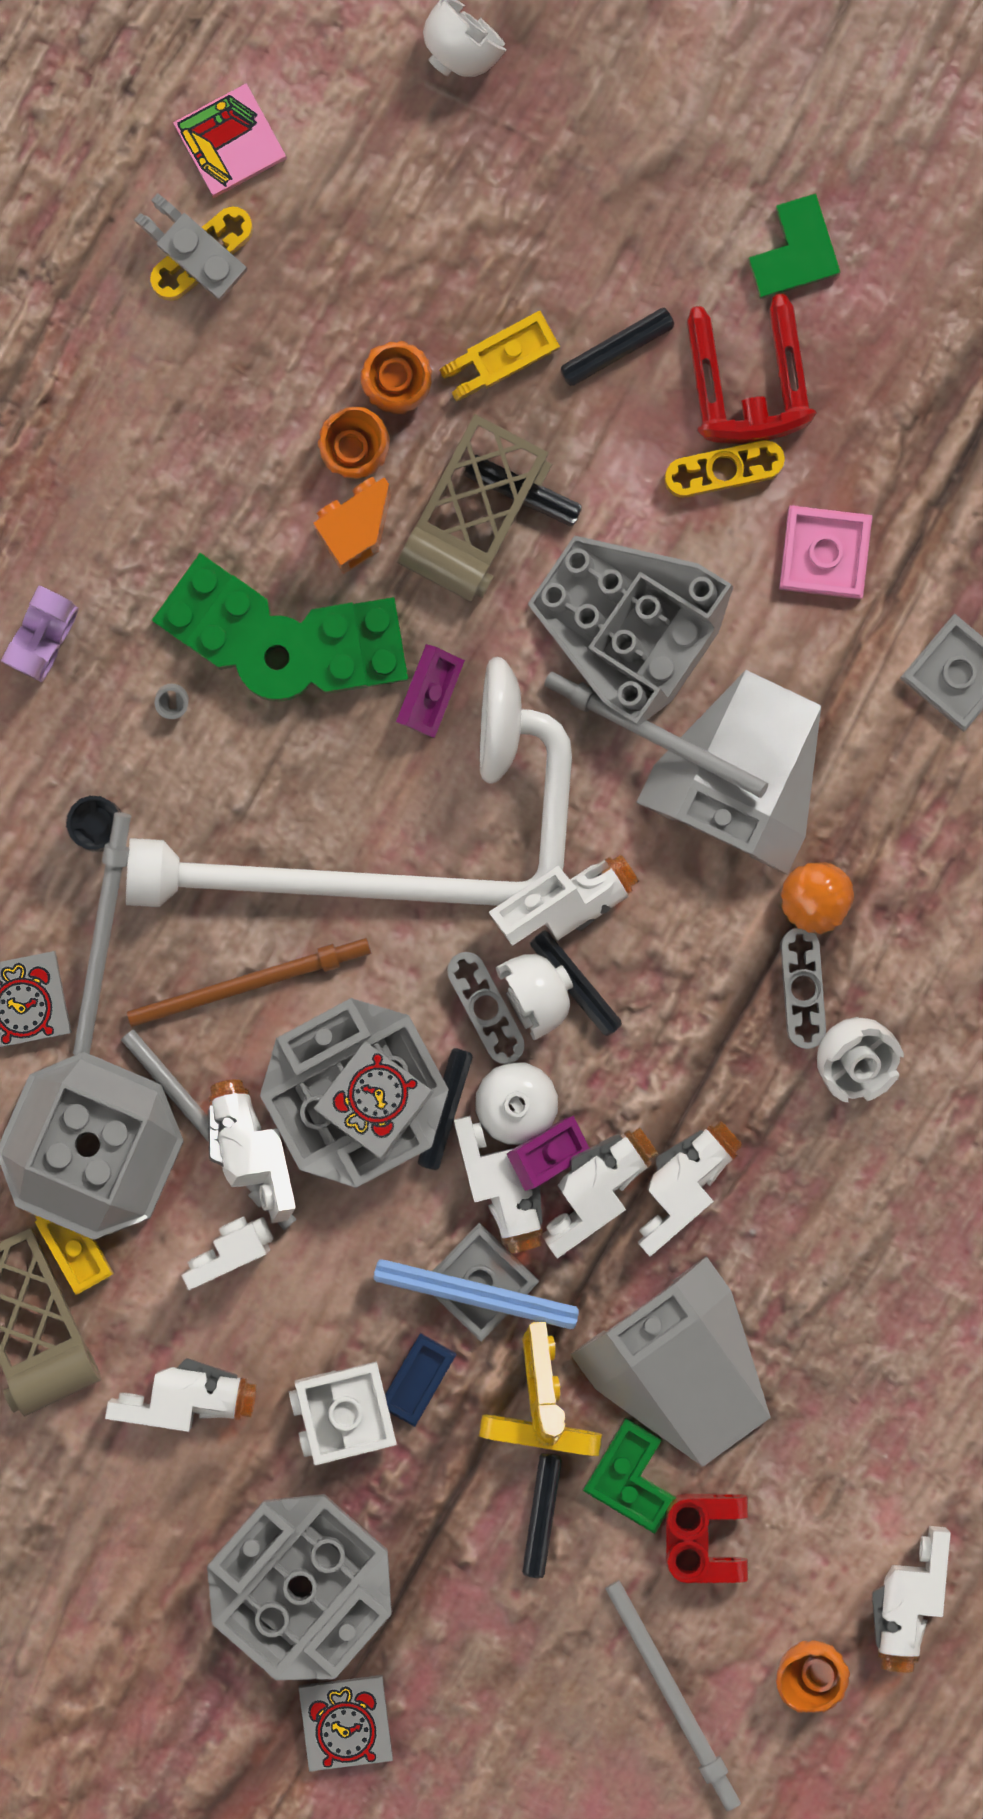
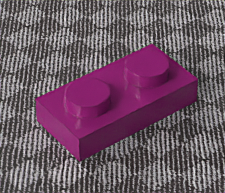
M426 644L396 722L423 735L435 738L465 660L438 647Z
M573 1115L562 1119L548 1130L529 1139L506 1154L524 1190L527 1191L536 1188L570 1167L571 1158L589 1149V1146Z

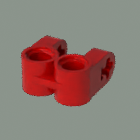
M681 1494L676 1496V1499L671 1502L666 1512L665 1554L667 1567L675 1579L684 1583H741L748 1581L747 1558L708 1557L709 1520L748 1518L747 1495ZM684 1507H693L699 1514L697 1522L687 1528L676 1523L678 1511ZM691 1549L698 1553V1562L691 1569H681L676 1565V1557L682 1550Z

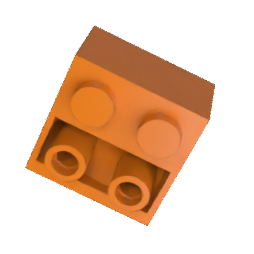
M374 477L363 481L352 490L354 497L343 504L335 500L316 513L319 517L318 520L313 522L316 533L343 574L379 552L391 497L389 483L385 477L377 482Z

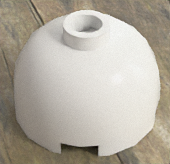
M440 0L435 5L425 22L423 31L424 41L427 48L433 54L429 58V62L439 72L446 76L453 71L463 77H476L487 72L506 52V49L503 48L505 43L483 19L480 18L477 21L470 14L464 11L461 13L460 11L465 5L458 0Z
M524 954L496 967L498 977L500 979L506 978L510 986L506 995L524 1028L530 1027V1034L533 1040L548 1034L561 1025L568 1015L570 1008L567 990L573 988L572 981L562 965L555 968L545 957L537 954Z
M854 1017L834 1025L823 1036L817 1052V1068L825 1085L836 1098L843 1102H848V1098L864 1097L866 1101H870L885 1093L896 1082L900 1075L896 1069L899 1065L900 1057L904 1058V1052L897 1039L886 1027L872 1019Z
M512 1062L495 1067L482 1079L476 1093L475 1111L481 1126L492 1138L508 1145H521L552 1126L558 1113V1095L552 1080L541 1069L526 1062ZM520 1097L524 1099V1105L519 1100ZM509 1104L513 1106V1108L515 1109L514 1111H512L509 1108Z

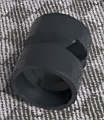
M90 795L81 798L71 806L67 814L66 827L69 836L77 845L89 851L103 852L105 844L110 842L114 813L122 811L115 803L101 796Z

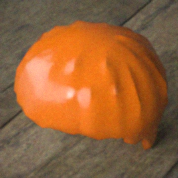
M405 341L397 343L388 342L385 345H379L371 349L361 370V385L364 394L369 397L371 404L385 412L404 414L416 409L427 398L431 389L433 370L429 366V359L416 346L410 345Z
M347 407L340 409L335 414H331L323 422L319 433L318 448L320 449L321 459L332 473H337L344 478L359 479L375 473L385 463L389 452L390 437L386 426L378 415L364 407Z
M823 862L807 863L805 866L795 868L783 882V889L780 893L782 898L781 907L789 922L796 925L798 929L818 934L832 931L836 926L842 925L854 900L853 885L847 874L834 864Z
M817 1640L801 1641L788 1649L782 1656L777 1670L776 1687L782 1701L797 1712H827L845 1697V1692L849 1685L850 1672L842 1655L833 1646Z

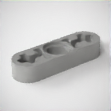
M794 928L783 936L780 945L787 1035L795 1046L810 1049L818 1046L826 1034L820 945L815 933H808L806 930ZM797 934H801L804 941L811 942V950L804 952L805 964L813 962L814 971L801 969L792 973L789 972V963L798 965L797 953L789 951L788 948L789 943L795 942ZM799 976H807L815 984L813 996L805 1001L795 998L791 991L792 982ZM816 1003L817 1013H808L809 1022L811 1025H817L818 1033L811 1035V1041L804 1042L802 1035L795 1034V1027L802 1025V1012L793 1015L792 1005L808 1007Z
M462 952L455 955L448 965V977L492 1059L502 1064L515 1062L524 1051V1039L483 961L479 956L471 952ZM465 959L468 964L475 962L478 965L479 969L474 972L478 985L486 979L490 986L489 989L475 992L469 999H466L463 994V990L471 989L465 978L458 980L454 974L459 970L457 962ZM481 996H491L498 1003V1013L491 1020H481L474 1013V1003ZM503 1016L509 1022L508 1026L501 1027L507 1038L515 1036L518 1042L513 1046L514 1054L509 1057L504 1052L497 1054L494 1051L493 1047L498 1044L494 1031L489 1036H486L482 1030L483 1027L495 1025Z

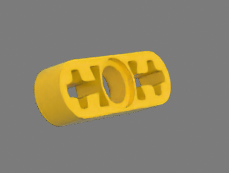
M234 206L221 210L202 226L208 234L215 230L216 235L219 237L227 229L225 224L227 219L231 218L234 222L242 219L244 221L241 224L243 233L237 237L232 232L222 239L223 244L227 246L226 249L232 255L243 247L253 234V225L249 214L242 208ZM168 255L153 268L150 281L154 292L161 299L174 301L183 297L199 282L193 277L189 278L187 272L184 271L177 277L179 286L175 290L169 286L164 289L159 287L163 283L161 277L163 272L167 271L170 275H173L182 268Z
M763 440L678 458L671 462L666 470L665 485L674 496L686 498L770 480L776 477L782 470L785 461L784 452L775 442ZM760 450H766L768 456L775 455L777 461L771 464L770 471H764L762 465L750 466L748 471L751 476L743 477L744 464L739 456L740 453H747L746 461L757 459L760 455ZM719 458H729L735 463L737 471L732 479L727 481L719 480L713 474V463ZM698 462H706L705 474L710 485H702L703 477L690 480L689 488L683 489L680 482L673 483L672 477L678 474L679 467H685L687 473L699 472L701 469Z
M482 1415L479 1437L490 1440L588 1456H599L602 1434L564 1427L565 1430L560 1435L557 1443L553 1446L543 1447L542 1444L536 1441L537 1438L534 1436L536 1432L533 1429V1421L496 1415Z

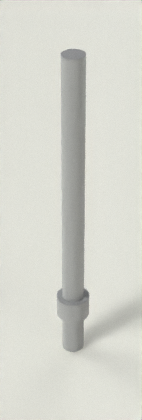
M550 672L545 680V687L570 699V704L584 712L591 710L759 798L765 794L768 788L767 782L647 720L638 726L605 705L591 686L583 682L578 685L554 672Z
M114 813L110 842L104 846L102 862L106 865L74 1043V1055L81 1052L90 1054L122 867L127 866L130 851L126 847L131 815L127 813Z
M134 1029L131 1030L121 1041L155 1081L162 1085L167 1095L209 1142L207 1114ZM264 1184L246 1186L251 1192L248 1196L260 1208L262 1206L260 1186ZM291 1215L288 1221L277 1223L285 1230L297 1219Z
M620 1580L613 1582L605 1587L696 1754L701 1764L698 1769L705 1782L712 1784L726 1811L738 1807L741 1802L726 1776L729 1771L721 1756H715Z

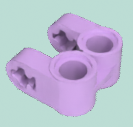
M38 585L29 603L22 627L19 628L13 640L9 643L1 662L43 682L55 662L60 645L73 626L79 607L61 595Z

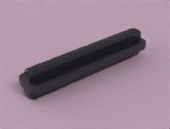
M666 308L658 309L563 364L560 369L562 376L570 386L578 384L673 329L675 324L672 316Z
M489 460L477 463L484 486L508 479L505 468ZM473 465L466 466L464 475L478 482ZM511 471L512 477L518 476V474ZM525 479L514 482L517 494ZM534 483L523 502L524 505L568 526H573L577 522L582 511V506L579 503ZM510 484L492 489L514 500Z
M542 931L531 940L530 946L537 955L547 958L555 968L561 965L565 968L573 984V988L567 991L603 1035L609 1036L621 1027V1019L548 931Z
M458 1048L451 1050L443 1076L449 1091L432 1147L419 1155L418 1165L431 1170H438L473 1058L472 1053Z
M541 1453L539 1456L522 1568L523 1575L531 1578H543L545 1575L562 1464L561 1456L556 1454Z

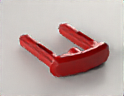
M785 294L775 295L769 308L778 376L785 410L780 415L774 416L768 415L766 397L757 396L741 401L744 420H727L712 320L704 307L695 306L691 308L687 319V328L702 425L697 428V431L706 440L728 444H748L763 440H773L797 432L813 421L817 412L809 407L794 306ZM786 351L792 354L797 386L796 391H793L790 387ZM702 364H708L710 368L714 403L708 401Z

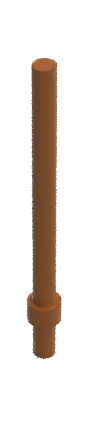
M367 938L335 947L334 944L317 948L318 953L127 1011L128 1020L131 1027L316 970L331 971L340 968V963L371 954Z

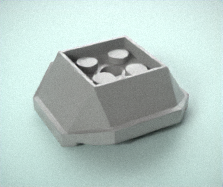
M350 998L276 1038L260 1097L300 1170L357 1188L432 1147L449 1089L409 1015ZM364 1041L433 1091L432 1096L383 1160L379 1159L314 1110L316 1104Z
M81 1052L29 1075L0 1140V1165L16 1207L96 1240L152 1217L184 1140L161 1084L91 1054ZM85 1134H94L100 1140V1149L92 1157H83L77 1150L78 1140Z
M325 1494L264 1500L207 1566L212 1625L275 1680L336 1679L392 1613L388 1549ZM295 1576H305L311 1581L313 1589L308 1595L298 1596L290 1590L289 1581Z

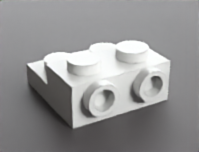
M243 1216L219 1228L221 1236L213 1241L219 1255L216 1256L212 1249L187 1262L190 1269L184 1272L182 1277L188 1290L266 1255L270 1251L268 1243L273 1240V1236L264 1217L247 1223Z
M377 1361L295 1380L296 1390L289 1391L294 1416L303 1415L306 1431L299 1432V1438L304 1457L312 1455L314 1465L397 1445Z

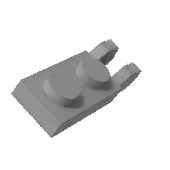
M157 193L151 201L158 211L168 216L174 222L171 228L164 234L148 216L141 213L134 221L157 241V246L221 301L247 272V267L186 213L181 214L171 203Z

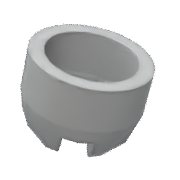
M166 684L156 694L154 702L156 711L166 719H177L186 712L189 697L185 689L180 685ZM168 691L176 692L177 709H169L170 697Z

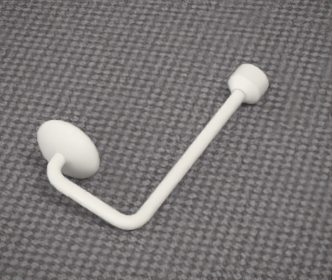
M494 657L489 660L485 673L481 716L480 773L482 779L487 783H496L501 779L514 760L520 734L538 737L543 741L547 751L539 866L536 874L527 881L510 882L180 862V858L164 840L130 838L126 905L160 907L178 891V887L498 906L558 865L563 871L572 764L570 738L563 726L550 715L534 710L521 709V692L511 667L501 657Z

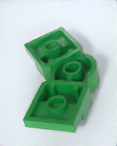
M199 553L152 619L155 624L218 669L223 670L236 667L246 687L258 697L268 701L283 702L301 696L311 684L315 685L325 694L409 681L395 597L311 609L302 623L286 616H271L267 598L236 576L228 573L202 553ZM274 648H283L289 653V662L283 669L274 670L267 666V654Z

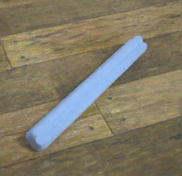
M384 1259L378 1260L374 1271V1280L379 1283L538 1322H546L547 1324L567 1329H574L577 1324L579 1309L576 1306Z

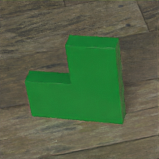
M816 193L776 205L775 209L787 246L748 258L760 299L835 277L841 273Z
M625 1417L582 1490L655 1534L666 1517L667 1508L676 1499V1496L641 1476L662 1440Z

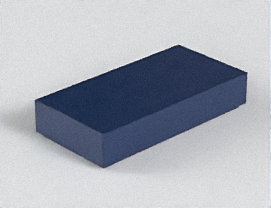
M420 1332L385 1394L389 1413L416 1427L457 1353Z

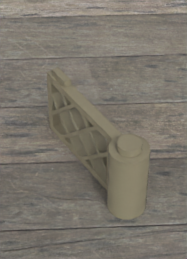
M474 414L422 516L407 540L397 563L472 602L476 595L483 598L494 578L493 575L488 573V570L533 483L540 487L542 486L553 465L546 461L549 452ZM478 426L494 434L499 450L475 458L470 441ZM500 437L514 444V446L503 449ZM466 449H468L471 459L459 463ZM524 449L537 456L528 473L512 477L505 454ZM501 455L508 479L484 486L477 463ZM473 465L480 488L456 495L451 481L455 470ZM525 479L517 494L514 482ZM510 484L514 497L511 508L493 514L486 491ZM448 486L451 497L440 500ZM481 493L488 516L465 523L458 500ZM450 502L454 503L460 523L459 526L442 530L428 523L436 507ZM506 516L498 531L495 519ZM490 521L495 539L486 553L471 545L466 528ZM462 530L465 541L450 533Z
M32 1228L0 1242V1253L3 1252L0 1260V1279L4 1268L26 1276L18 1299L0 1294V1299L16 1304L8 1326L0 1325V1331L5 1332L2 1343L0 1340V1365L9 1386L3 1390V1393L12 1412L20 1410L23 1416L34 1413L101 1381V1375L96 1362L79 1332ZM26 1240L34 1255L28 1272L6 1264L12 1247ZM37 1264L43 1277L34 1274ZM32 1279L46 1283L51 1292L45 1310L23 1302ZM54 1302L61 1315L51 1312ZM21 1307L43 1314L35 1338L13 1330ZM49 1317L63 1321L71 1339L58 1345L42 1341L41 1338ZM11 1335L33 1342L27 1360L14 1366L11 1365L5 1351ZM39 1345L50 1348L35 1355Z

